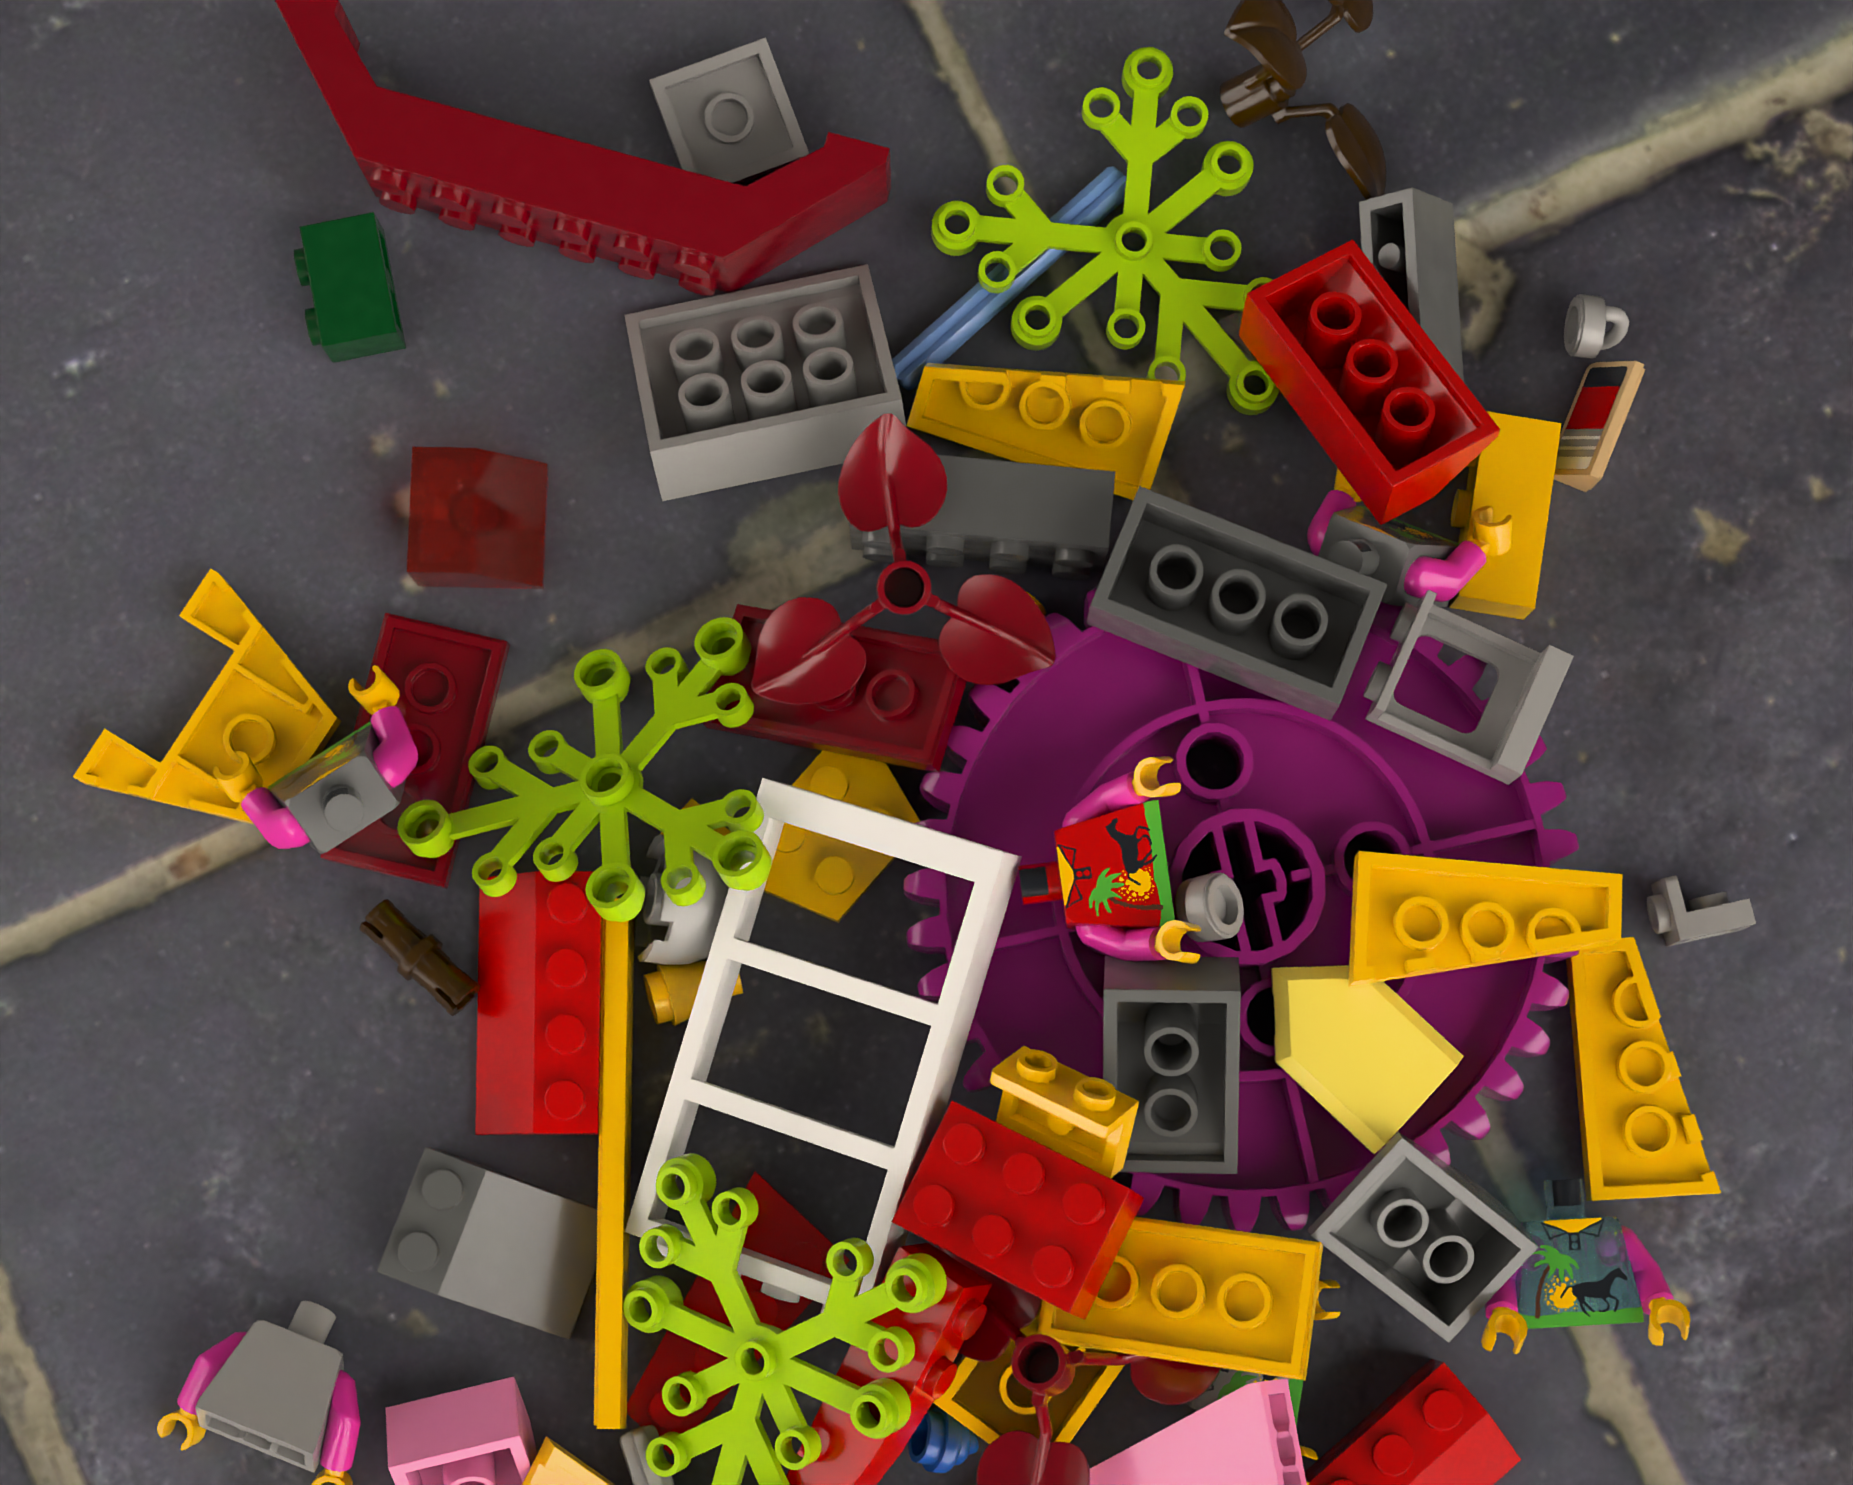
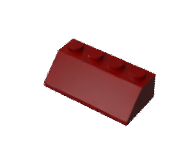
M1354 240L1247 293L1238 334L1380 525L1436 496L1498 437L1500 428Z
M540 871L517 873L514 887L505 895L490 897L484 894L481 889L479 890L478 984L480 985V990L478 991L475 1135H599L603 918L598 914L586 896V884L594 871H575L569 878L559 882L547 880ZM497 876L488 877L487 880L494 879Z
M1430 1359L1305 1471V1478L1309 1485H1494L1521 1458L1489 1413L1450 1368L1442 1361Z

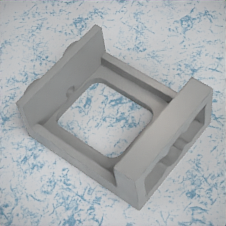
M1427 590L1416 606L1405 602L1394 623L1389 638L1399 642L1390 664L1379 661L1368 681L1363 697L1373 702L1365 719L1509 785L1522 775L1574 656L1551 645L1541 653L1434 605L1433 602L1437 593ZM1422 636L1431 637L1490 664L1497 671V682L1473 732L1461 733L1400 705L1394 699V689L1417 638Z

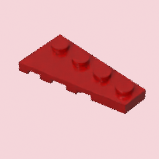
M755 1171L745 1189L755 1196L758 1203V1215L756 1220L748 1226L743 1247L833 1279L827 1268L826 1258L828 1251L834 1244ZM738 1203L731 1213L737 1220L741 1217V1209ZM844 1254V1262L847 1264L850 1259ZM741 1274L740 1278L761 1323L786 1331L813 1301L803 1296H800L798 1303L770 1297L761 1292L763 1282ZM697 1275L683 1301V1306L732 1328L712 1282ZM667 1330L627 1402V1414L640 1427L653 1425L657 1429L659 1436L668 1432L681 1434L698 1426L735 1385L708 1397L706 1404L701 1409L686 1416H676L668 1411L662 1399L663 1386L667 1380L683 1372L692 1371L699 1373L728 1358ZM754 1349L756 1361H758L762 1354L757 1349ZM680 1384V1395L686 1403L690 1404V1392L685 1385ZM664 1445L663 1449L672 1455L673 1451L670 1447Z

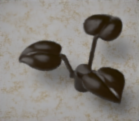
M1241 0L1226 26L1224 35L1249 50L1261 64L1221 84L1220 98L1230 120L1237 127L1245 128L1269 115L1273 116L1277 124L1290 118L1322 116L1327 119L1325 131L1335 155L1364 198L1367 200L1384 195L1387 172L1384 151L1374 129L1354 105L1347 103L1341 106L1339 110L1332 103L1288 106L1289 98L1295 96L1296 90L1301 88L1306 81L1307 67L1302 51L1339 23L1343 17L1356 33L1366 30L1373 19V1L1328 0L1332 4L1329 15L1296 41L1297 31L1294 20L1282 0Z

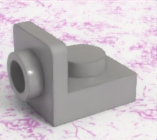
M1676 875L1662 878L1651 885L1653 895L1647 897V911L1651 926L1656 934L1663 933L1666 947L1741 931L1756 924L1750 898L1729 903L1727 892L1689 900L1691 911L1686 912Z

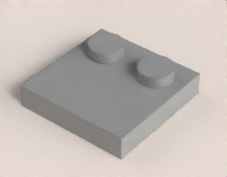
M766 37L649 80L680 167L683 170L741 184L774 172L809 154Z

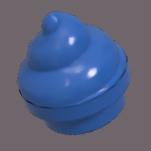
M936 1406L932 1411L928 1410L908 1441V1449L911 1460L915 1463H921L926 1471L947 1473L954 1465L962 1464L969 1454L976 1453L979 1449V1442L971 1430Z

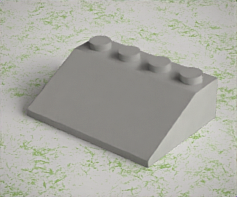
M868 264L624 315L649 450L662 501L843 464L857 437L868 425L885 413L895 415L906 426L902 397Z

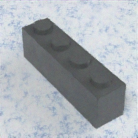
M1413 187L1359 201L1362 252L1464 382L1453 203Z

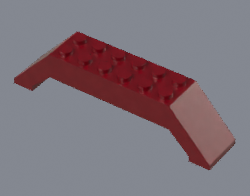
M275 0L376 197H379L381 205L396 212L414 214L416 208L438 213L439 220L458 229L471 231L478 224L499 230L498 235L501 238L517 245L533 247L535 241L558 246L560 254L579 262L593 263L595 257L619 263L618 268L631 276L642 279H654L655 273L679 279L678 285L690 292L712 296L715 290L727 293L739 290L888 201L891 190L890 148L828 132L824 147L747 186H742L378 87L357 53L360 42L339 0Z

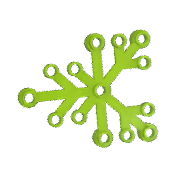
M1154 47L1139 48L1126 59L1121 76L1125 92L1133 99L1131 126L1119 113L1120 100L1118 96L1108 88L1099 87L1091 90L1085 96L1081 110L1082 118L1086 125L1092 129L1099 130L1127 162L1123 214L1112 219L1106 228L1051 222L1024 191L1022 173L1014 166L1000 165L995 167L988 175L986 194L993 204L1004 207L1012 218L979 215L972 205L966 202L950 201L940 206L933 216L931 226L932 240L941 252L950 256L965 255L971 252L978 242L1011 245L1003 252L993 251L986 254L980 261L978 269L979 283L986 291L991 293L1007 291L1013 285L1015 276L1048 249L1099 254L1047 297H1027L1016 306L1011 320L1012 335L1019 345L1033 351L1044 350L1050 347L1059 336L1062 318L1116 274L1117 284L1114 313L1110 316L1107 323L1106 335L1109 342L1116 348L1123 350L1134 348L1142 340L1146 326L1143 316L1139 313L1142 278L1144 277L1160 296L1155 357L1149 367L1146 378L1156 379L1155 371L1160 367L1166 366L1176 372L1177 381H1185L1186 370L1180 361L1184 324L1230 378L1227 383L1226 392L1233 408L1242 414L1258 415L1271 407L1279 393V389L1258 361H1250L1205 308L1243 311L1247 293L1272 281V279L1259 277L1252 280L1248 285L1181 279L1165 261L1205 264L1208 268L1217 272L1228 271L1235 266L1240 257L1242 247L1239 238L1229 230H1216L1208 237L1166 233L1214 194L1233 196L1240 193L1247 186L1252 175L1253 159L1250 152L1240 143L1223 141L1215 144L1207 152L1201 172L1148 214L1152 165L1184 139H1192L1199 136L1206 126L1208 109L1205 103L1197 97H1182L1174 103L1169 118L1156 128L1158 100L1167 93L1173 77V66L1169 57L1163 51ZM1151 62L1158 67L1160 75L1154 79H1145L1138 73L1137 67L1141 63ZM1097 100L1106 101L1111 106L1112 113L1105 118L1096 117L1090 111V104ZM1183 109H1192L1198 114L1200 122L1195 126H1185L1179 121L1177 114ZM1223 156H1232L1239 162L1240 170L1233 174H1227L1219 168L1218 159ZM1000 177H1008L1015 182L1017 189L1010 195H1001L994 189L993 183ZM957 215L965 218L969 225L968 229L961 234L951 233L945 226V222L949 217ZM1128 233H1137L1143 238L1145 247L1139 251H1130L1124 247L1122 237ZM1218 241L1225 242L1232 248L1233 256L1227 260H1219L1212 255L1210 246ZM992 263H1001L1008 269L1009 276L1003 281L995 282L987 277L985 269ZM1034 310L1042 311L1047 315L1049 324L1040 330L1033 329L1026 323V315ZM1129 319L1136 325L1137 334L1131 338H1122L1115 332L1114 324L1118 320ZM1250 375L1261 377L1266 385L1265 392L1260 395L1250 394L1244 387V378Z
M728 617L716 618L704 624L697 632L694 641L695 650L701 659L690 673L681 654L674 648H660L648 657L645 669L653 682L655 714L624 751L620 702L628 694L631 681L630 673L619 655L612 650L598 649L586 654L575 667L574 681L586 700L593 704L596 757L590 758L569 746L562 734L555 730L540 732L531 740L528 747L530 758L541 772L545 774L562 772L576 782L552 787L510 762L499 747L493 745L484 746L471 756L468 764L470 773L482 788L493 790L501 787L515 797L450 814L437 801L421 800L415 802L399 818L397 826L399 836L415 855L437 858L447 853L456 839L513 825L491 852L482 855L472 868L473 880L483 893L490 897H500L508 893L516 883L517 872L513 866L558 813L574 810L552 837L544 839L537 845L533 853L534 864L549 881L559 882L569 878L578 866V857L575 850L600 821L602 866L597 868L589 877L586 884V896L602 918L608 921L625 922L638 915L643 907L645 898L644 885L631 868L627 812L664 834L666 869L661 876V886L674 904L690 906L699 901L705 893L706 881L694 864L693 851L712 861L714 868L724 883L730 888L750 891L760 887L768 878L772 862L771 856L759 836L753 833L762 824L764 811L751 791L745 789L734 790L723 799L679 810L643 789L644 780L641 773L676 729L718 719L725 727L735 728L745 724L752 717L754 704L742 685L727 683L717 688L713 693L706 694L721 675L730 676L737 674L747 665L751 653V643L743 628L736 620ZM674 665L669 672L660 674L665 667ZM740 700L736 707L724 710L729 703ZM557 747L552 755L543 757L549 749ZM497 763L491 771L484 773V770L489 765ZM750 807L745 815L733 818L739 809ZM727 826L731 833L723 836L713 829ZM563 853L562 858L558 862L548 865L552 857ZM751 862L747 867L739 870L744 864ZM502 869L497 877L487 880L493 871ZM692 878L690 883L684 888L675 889L682 879ZM624 894L621 898L614 901L619 895Z
M694 1153L672 1158L666 1161L658 1171L656 1191L662 1202L670 1208L680 1211L693 1241L685 1238L675 1226L663 1224L646 1231L642 1235L639 1243L641 1257L653 1268H663L674 1264L710 1280L732 1328L683 1306V1297L678 1286L671 1279L662 1275L651 1276L636 1282L628 1289L623 1303L624 1316L631 1326L641 1332L655 1333L666 1329L728 1358L699 1373L686 1371L667 1380L662 1389V1399L665 1407L676 1416L689 1415L701 1409L706 1404L708 1397L738 1383L739 1386L732 1410L681 1434L668 1432L653 1439L646 1449V1461L649 1468L658 1476L669 1477L685 1469L689 1465L691 1458L722 1444L712 1485H741L747 1461L759 1485H790L781 1464L790 1470L802 1469L816 1461L822 1449L821 1439L818 1433L807 1425L791 1387L850 1414L854 1427L867 1437L881 1439L904 1427L910 1417L911 1403L905 1389L896 1381L880 1378L860 1387L795 1356L835 1337L868 1352V1357L873 1366L882 1372H894L911 1362L915 1354L914 1340L909 1332L898 1326L885 1328L870 1320L895 1308L907 1313H918L937 1304L944 1296L947 1286L946 1275L941 1264L928 1254L915 1253L896 1261L889 1268L885 1283L858 1295L863 1277L869 1274L873 1267L874 1256L870 1246L864 1240L855 1237L848 1238L836 1243L828 1251L826 1263L833 1279L823 1313L786 1331L761 1323L737 1271L748 1226L756 1220L758 1215V1203L755 1196L749 1190L742 1187L722 1192L715 1197L712 1203L711 1214L706 1203L711 1199L716 1188V1176L711 1164L704 1157ZM676 1174L684 1182L685 1190L683 1194L677 1187ZM731 1199L735 1200L740 1206L741 1217L739 1220L735 1219L730 1213L729 1202ZM658 1236L662 1237L667 1243V1256L662 1255L658 1250ZM845 1249L851 1251L856 1257L857 1267L855 1271L850 1270L844 1262L843 1255ZM904 1275L909 1276L916 1285L915 1297H912L906 1290L903 1279ZM643 1297L647 1299L651 1305V1316L645 1309ZM886 1338L893 1341L897 1346V1360L887 1355L884 1347ZM754 1349H757L764 1358L763 1368L756 1361ZM680 1384L688 1388L691 1395L690 1404L682 1399L679 1391ZM764 1400L780 1432L775 1441V1451L760 1420ZM868 1401L878 1407L881 1416L880 1422L876 1421L870 1413ZM793 1437L798 1438L802 1442L805 1450L804 1457L797 1455L793 1450ZM664 1445H667L673 1451L674 1464L668 1462L663 1453Z

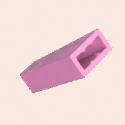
M1288 1379L1250 1383L1090 1468V1485H1307Z

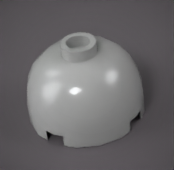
M662 834L654 837L646 855V858L658 860L655 871L650 877H640V881L645 888V898L641 911L635 916L634 941L635 946L647 948L637 957L639 962L661 965L691 964L705 959L709 955L729 886L724 883L714 868L712 861L693 851L694 864L706 881L705 893L699 901L690 906L674 904L661 886V876L666 869L664 835ZM692 878L682 879L675 889L684 888L690 883Z

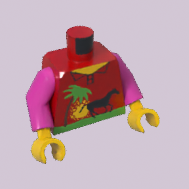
M1169 756L1145 758L1138 763L1135 771L1100 785L1065 814L1063 828L1054 831L1057 861L1018 866L1023 905L1063 900L1066 929L1076 930L1083 944L1111 957L1134 962L1168 959L1188 964L1197 963L1200 959V954L1182 952L1180 942L1185 933L1188 931L1200 932L1201 927L1196 924L1175 920L1159 801H1148L1150 797L1173 796L1180 792L1181 783H1168L1160 786L1157 781V771L1160 766L1165 763H1171L1173 759Z

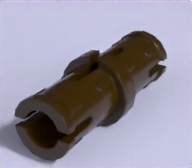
M389 899L383 900L375 906L365 917L367 921L361 923L359 929L386 951L399 965L397 972L407 981L413 978L421 987L423 986L451 1016L463 1010L475 997L473 994L480 990V985L463 972L441 950L443 943L433 934L427 937L419 928L417 929Z

